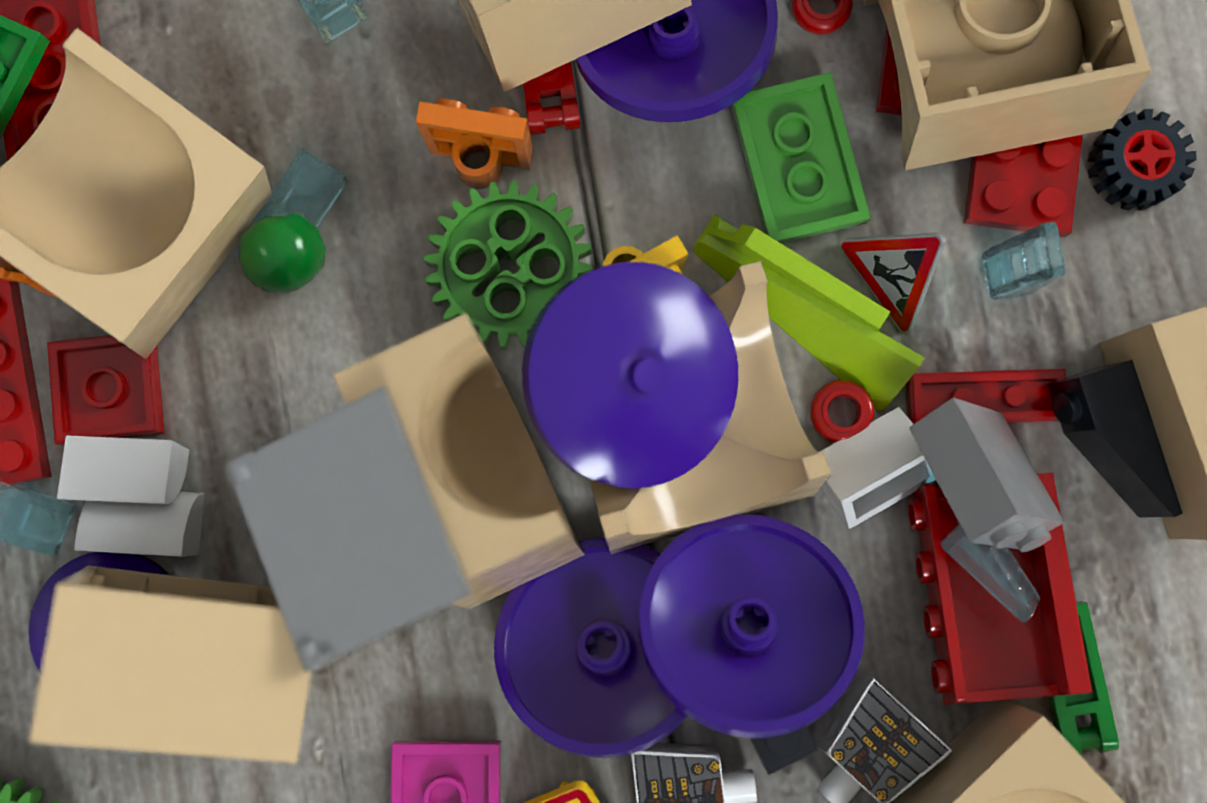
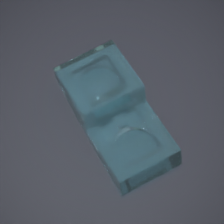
M0 481V541L52 556L58 555L77 506L30 488H17Z

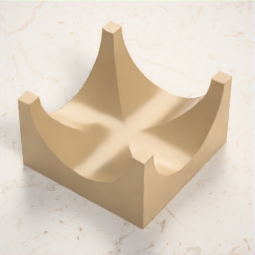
M761 261L739 267L735 276L727 284L709 295L722 313L732 334L737 352L739 378L732 416L722 437L713 450L696 467L684 475L656 486L622 488L590 480L611 554L680 535L699 524L733 515H749L815 496L831 475L825 453L817 452L805 435L784 382L771 332L767 307V278Z

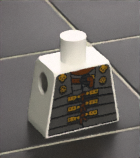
M862 673L857 678L819 741L818 746L837 765L816 789L831 803H849L862 787L879 803H890L945 759L952 749L874 678Z
M657 742L644 750L632 753L637 803H757L753 770L722 772L720 755L716 747Z

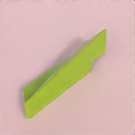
M713 215L696 241L693 248L694 253L727 282L735 276L739 267L761 261L767 278L766 292L769 318L840 380H848L861 385L870 395L876 411H883L889 406L925 359L920 354L878 331L890 314L889 310L759 229L746 224H742L737 229L719 216Z

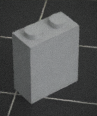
M951 398L909 427L970 543L995 546L996 549L1013 548L1019 549L1020 552H1027L1048 542L1051 539L1049 531L1065 523L1002 413Z

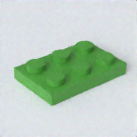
M831 72L750 91L731 105L765 234L784 244L865 224L871 219Z

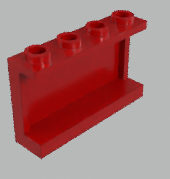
M1053 472L1037 473L1060 513ZM934 483L922 484L913 493L914 499H909L908 519L912 531L919 532L921 551L916 552L915 555L916 574L919 583L926 584L929 605L923 607V623L927 637L934 638L937 660H932L931 679L935 692L942 694L944 705L1092 693L1063 525L1061 524L1049 531L1051 539L1048 542L1027 552H1020L1019 549L1013 548L996 549L995 546L970 543L941 487L936 488Z

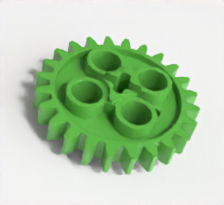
M515 180L511 181L507 194H500L495 182H490L489 197L482 199L480 194L472 188L469 190L472 202L470 206L466 208L456 200L451 202L457 214L454 220L444 216L437 218L446 232L444 236L437 234L428 236V240L435 248L439 249V253L425 255L424 261L428 266L437 268L438 271L426 276L425 282L431 287H442L431 299L436 306L451 304L443 315L447 322L466 313L475 329H479L478 334L485 346L490 341L492 335H498L501 349L507 350L511 336H517L520 344L525 349L532 325L547 301L566 283L593 269V266L579 262L580 259L592 254L591 245L575 243L585 234V227L583 224L567 226L574 216L573 209L568 207L556 213L555 210L558 203L556 194L552 193L541 202L539 201L538 186L535 184L530 187L526 196L520 195ZM515 219L525 224L524 233L515 240H505L498 235L499 228L508 220ZM543 235L545 237L541 244H537L527 252H524L536 236ZM476 252L486 257L485 266L478 273L469 275L460 271L461 260L469 253ZM504 257L511 262L517 259L519 271L513 275L508 270L502 271L499 261ZM542 257L554 258L560 264L559 271L549 279L537 278L531 272L533 264ZM494 279L481 296L475 297L473 295L477 287L483 286ZM505 290L515 291L520 295L521 299L514 311L503 314L493 309L494 298L500 292Z

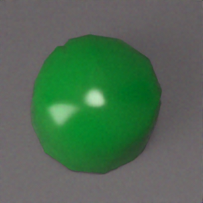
M294 213L285 216L267 215L259 219L258 222H253L241 236L239 260L246 277L255 286L261 287L263 291L289 293L299 290L311 282L324 267L326 247L319 230L301 215Z

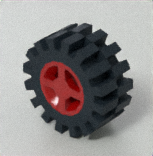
M1144 109L1137 115L1133 111L1118 119L1113 128L1104 130L1095 139L1092 145L1096 148L1088 153L1087 161L1095 162V165L1087 170L1089 179L1097 176L1100 179V182L1093 186L1097 194L1107 189L1110 194L1104 201L1113 205L1121 200L1120 209L1129 211L1137 206L1138 211L1148 209L1153 205L1156 206L1181 191L1187 185L1184 181L1191 178L1195 170L1188 167V165L1197 160L1196 151L1186 152L1185 150L1186 147L1194 143L1191 134L1181 138L1177 133L1185 126L1179 120L1171 126L1167 125L1170 114L1163 111L1153 118V109ZM1132 162H1138L1140 165L1144 167V169H1142L1141 171L1140 168L1136 167V165Z

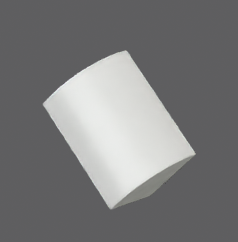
M900 407L874 420L860 433L848 439L839 440L819 452L825 453L831 475L822 485V488L834 509L849 529L914 493L922 484H928L936 480L909 429L913 423Z
M66 436L57 499L170 504L177 498L182 488L188 465L189 449L172 440Z
M180 492L177 498L167 505L86 501L77 525L74 550L177 557L197 556L200 551L205 493Z

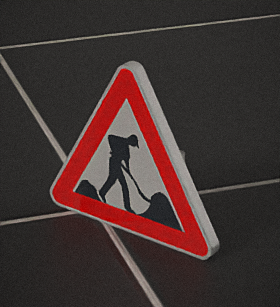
M941 233L854 237L841 241V251L880 305L890 311L888 316L898 330L902 333L910 332L914 328L945 245L944 235Z

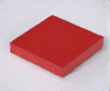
M112 335L47 342L55 445L64 446L66 436L132 438L165 434L157 346L145 359Z

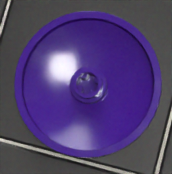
M691 0V6L575 60L582 77L591 90L601 100L624 114L655 122H683L715 114L740 100L758 83L766 72L773 57L777 41L778 11L776 0Z
M644 262L616 263L592 269L566 283L547 301L532 325L526 341L522 362V389L527 412L535 431L547 449L562 464L582 477L598 483L622 488H646L672 481L684 475L706 458L716 446L730 421L737 397L739 381L737 352L732 334L722 313L713 300L693 281L676 271L656 264Z
M733 515L696 525L682 533L663 550L652 566L643 587L639 606L638 632L641 650L651 676L660 690L680 711L696 722L721 733L747 738H767L791 733L811 724L830 710L840 699L853 680L860 664L865 640V621L860 597L853 580L840 560L822 542L805 530L779 519L759 515Z
M606 538L581 540L579 542L585 553L584 556L510 591L500 612L495 631L494 660L496 673L504 696L512 710L532 732L544 741L561 750L580 756L594 758L619 757L644 750L656 744L674 731L687 717L685 713L680 711L665 696L651 676L645 663L639 640L638 616L642 591L647 576L660 553L645 545L611 554Z

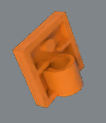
M447 98L436 99L435 104L419 101L416 124L430 153L452 157L460 179L467 186L475 189L489 187L490 182H496L499 179L503 166L530 170L533 146L527 118H521L518 112L504 107H490L488 112L467 109L464 103ZM475 151H483L490 155L488 162L481 168L471 169L464 165L466 157Z

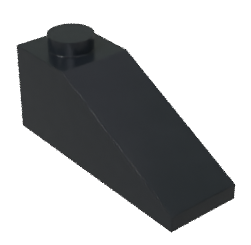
M1133 360L1099 366L1048 383L1052 396V409L1056 418L1060 421L1064 435L1139 518L1176 517L1183 514Z

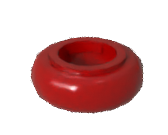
M791 0V13L796 23L806 32L816 35L832 34L841 29L850 19L853 0H833L836 8L835 11L823 15L813 11L808 4V0Z
M835 380L824 384L815 393L810 404V419L814 429L824 439L836 443L866 429L874 420V405L870 395L861 385L848 380ZM845 397L854 404L856 418L849 427H839L830 420L828 406L833 398Z

